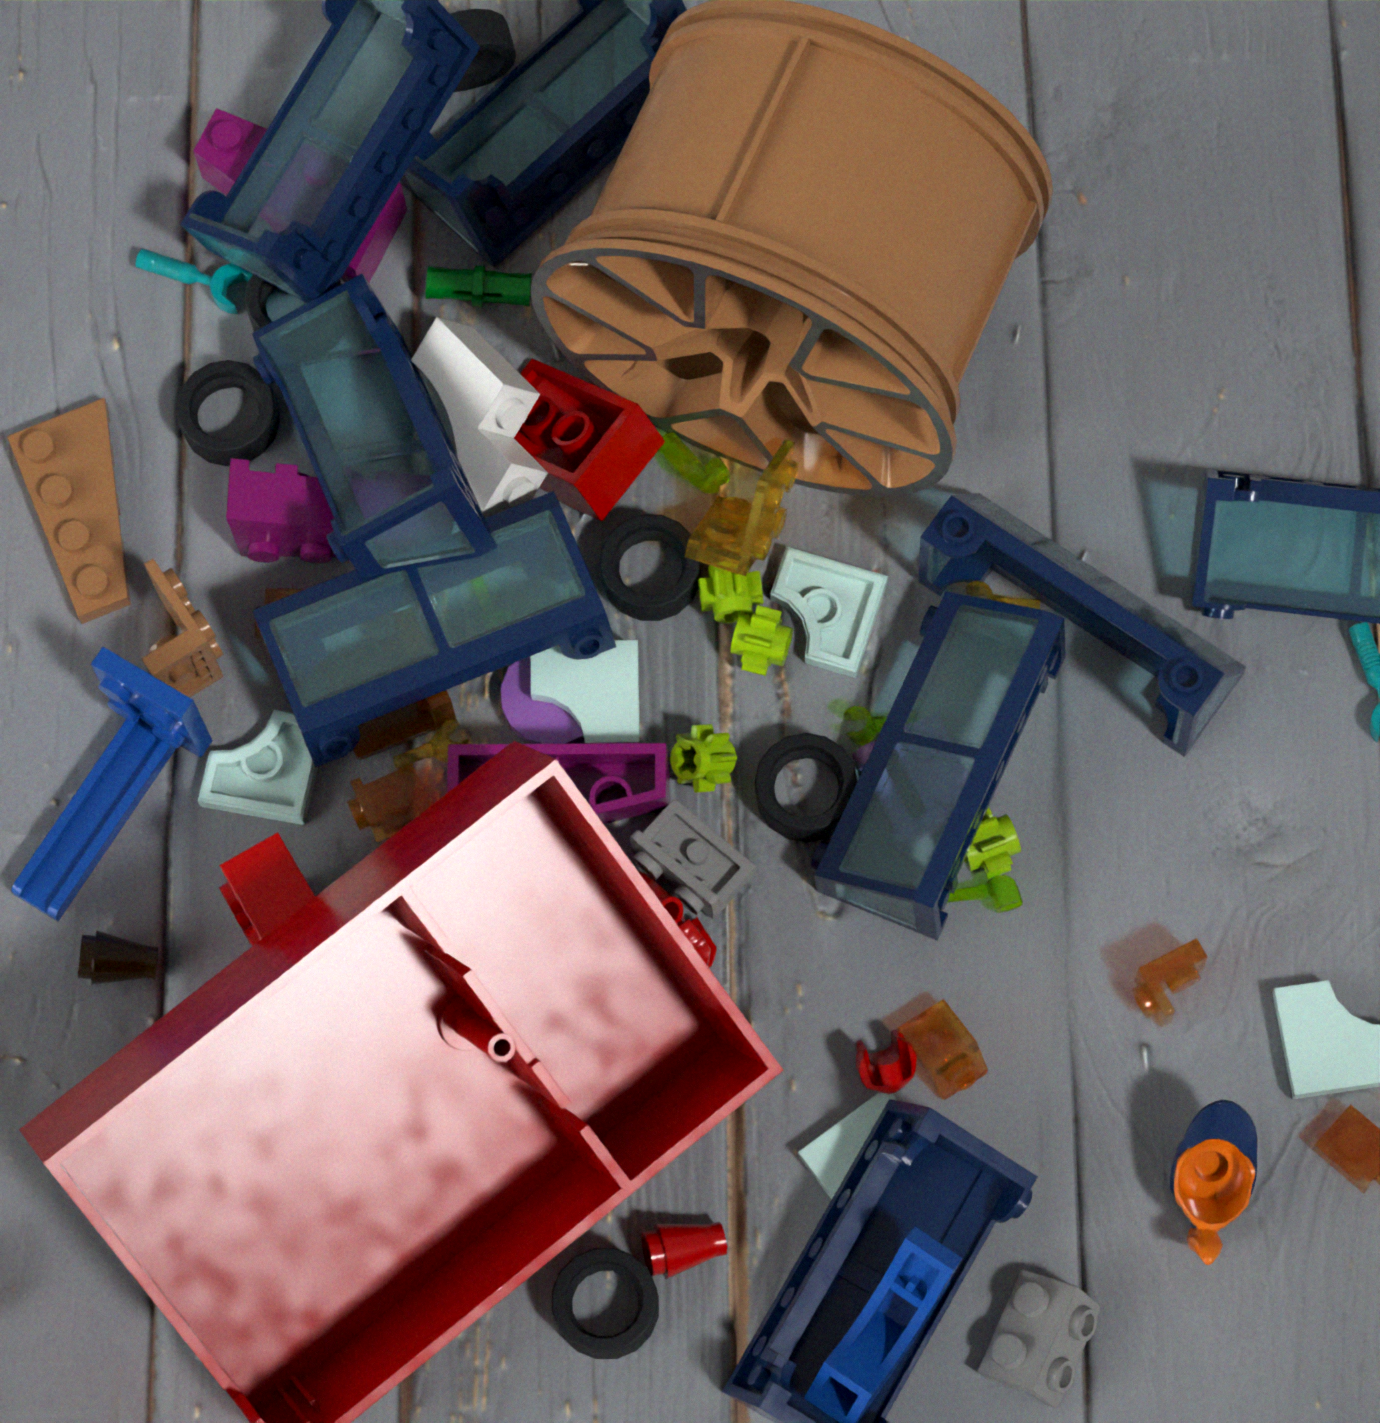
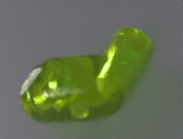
M667 433L662 436L665 442L657 451L658 454L678 476L704 494L717 493L720 491V486L730 481L731 474L721 459L712 458L706 465H703L676 433Z

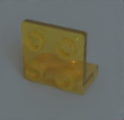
M786 439L783 441L758 479L752 504L738 497L724 498L717 496L689 537L685 557L742 576L747 575L756 559L761 561L766 559L772 539L780 537L787 517V509L780 507L784 492L790 493L799 468V462L792 460L795 442Z

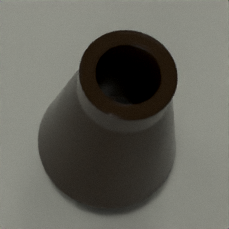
M96 931V936L82 935L78 978L91 979V985L144 978L156 979L159 947L143 945L101 931Z

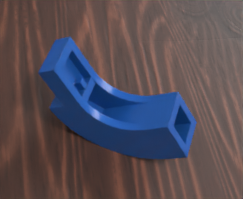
M914 1226L903 1241L871 1298L848 1332L823 1363L804 1399L839 1423H857L924 1327L950 1285L949 1281L963 1258Z

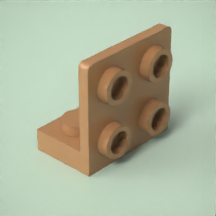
M152 558L144 563V566L161 602L182 633L178 636L168 635L160 639L150 648L149 654L141 659L150 675L190 698L224 677L216 660L224 654L215 640V633L199 609L197 611L194 610L187 598L188 593L172 568L162 572Z

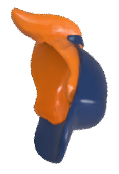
M1230 1100L1214 1101L1196 1114L1187 1128L1183 1139L1177 1146L1170 1173L1171 1192L1178 1206L1182 1208L1186 1217L1191 1221V1228L1187 1234L1188 1248L1194 1251L1206 1265L1212 1264L1221 1253L1223 1243L1217 1232L1234 1221L1246 1209L1256 1182L1258 1148L1256 1127L1247 1111L1239 1104Z

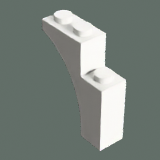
M436 317L411 360L432 383L446 408L453 429L457 457L486 518L532 500L548 474L514 439L539 398L540 393L473 327ZM454 518L449 532L459 529Z

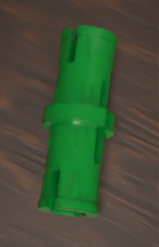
M475 265L474 270L428 266L426 299L471 301L472 306L483 307V303H505L530 307L532 273L486 271V266Z

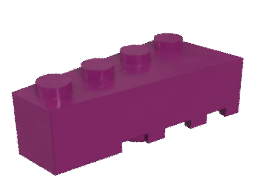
M216 108L193 150L202 178L227 196L267 131V128ZM300 143L257 215L270 224L276 233L286 229L293 220L311 228L350 162ZM262 162V165H264V166H266V167H277V166L270 165V164H267V163ZM398 183L342 275L341 278L345 281H349L363 273L368 283H370L407 212L401 183Z
M230 458L226 520L241 556H247L252 561L262 563L275 562L279 560V557H300L303 561L309 563H327L332 560V557H336L326 537L328 533L334 531L330 522L334 516L317 477H310L298 472V465L276 463L275 473L249 470L250 460ZM342 470L365 524L434 487L431 479L388 474H379L375 477V483L364 482L365 480L362 476L351 473L350 470ZM439 502L371 540L379 559H383L448 533L453 517L444 503Z
M666 743L523 744L557 759L603 824L663 810L669 804L670 754ZM448 744L447 793L509 744Z

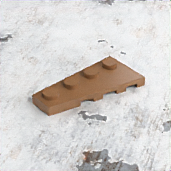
M105 398L7 436L81 624L131 605L125 548L119 516L121 515L119 496L115 482L114 453L109 430V410Z

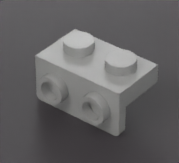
M675 798L643 833L637 829L630 836L632 852L635 854L632 857V861L653 880H656L661 875L676 888L673 891V895L681 900L686 909L696 915L702 910L713 920L757 872L756 866Z
M1022 1269L977 1372L987 1380L1032 1394L1044 1404L1058 1408L1064 1394L1071 1388L1074 1382L1075 1368L1086 1342L1095 1333L1100 1305L1078 1286Z

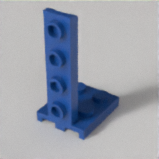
M105 647L101 648L92 661L91 666L100 681L98 688L109 698L107 705L126 720L26 864L11 889L13 895L57 922L61 919L176 748L181 746L201 758L213 741L193 699Z

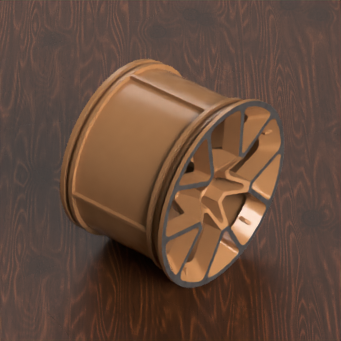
M713 0L688 9L671 23L651 63L649 73L650 92L590 217L581 221L572 229L563 246L550 252L541 261L532 279V305L538 320L557 348L600 388L638 403L654 425L706 452L786 482L834 493L875 497L899 496L931 487L947 474L956 454L957 439L953 425L960 411L961 398L958 388L1014 260L1026 252L1035 241L1052 202L1053 185L1046 159L1026 128L987 90L929 51L877 26L820 7L785 0Z

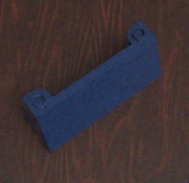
M889 1099L722 1392L774 1423H839L804 1399L823 1363L853 1325L885 1275L903 1241L914 1226H916L963 1259L950 1279V1285L924 1327L879 1394L857 1422L890 1423L885 1418L996 1222L1004 1223L1010 1218L1016 1219L1025 1212L1032 1199L1031 1188L1038 1176L932 1108Z

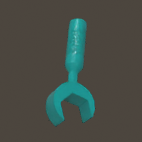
M144 248L139 251L135 264L136 268L176 281L178 280L188 285L199 282L210 286L215 304L221 310L230 314H238L236 306L226 299L228 287L243 281L248 283L253 275L230 263L220 267L211 276L201 273L193 264Z
M1368 622L1358 623L1350 627L1348 632L1367 682L1376 689L1380 699V653ZM1380 703L1373 710L1369 724L1371 736L1376 743L1380 737Z

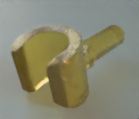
M982 581L970 582L965 587L967 594L971 596H985L989 600L1040 609V599L994 595L990 586ZM966 605L968 615L980 620L990 618L995 612Z
M447 720L428 742L394 756L393 763L397 769H401L432 757L437 758L439 761L448 762V744H468L469 739H465L462 742H455L448 736L459 726V722Z

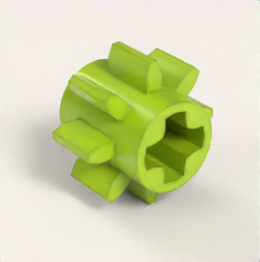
M727 559L715 562L708 567L709 578L698 579L701 610L703 612L713 610L714 620L719 623H737L740 614L752 617V614H754L753 605L764 603L760 571L748 572V564L744 560Z
M757 605L755 614H752V617L740 614L735 626L730 653L742 656L741 670L766 676L768 667H771V664L784 666L792 640L793 628L781 625L783 621L781 618L782 611Z
M712 724L692 725L691 733L677 734L675 736L677 743L674 745L669 758L671 767L678 777V784L693 783L694 792L700 793L715 791L716 784L730 783V773L733 771L737 760L735 748L729 741L730 734H714Z
M988 807L964 860L969 871L983 868L987 879L1012 870L1011 864L1013 862L1010 856L1020 853L1021 846L1013 823L1007 814L997 818L996 816L993 817Z

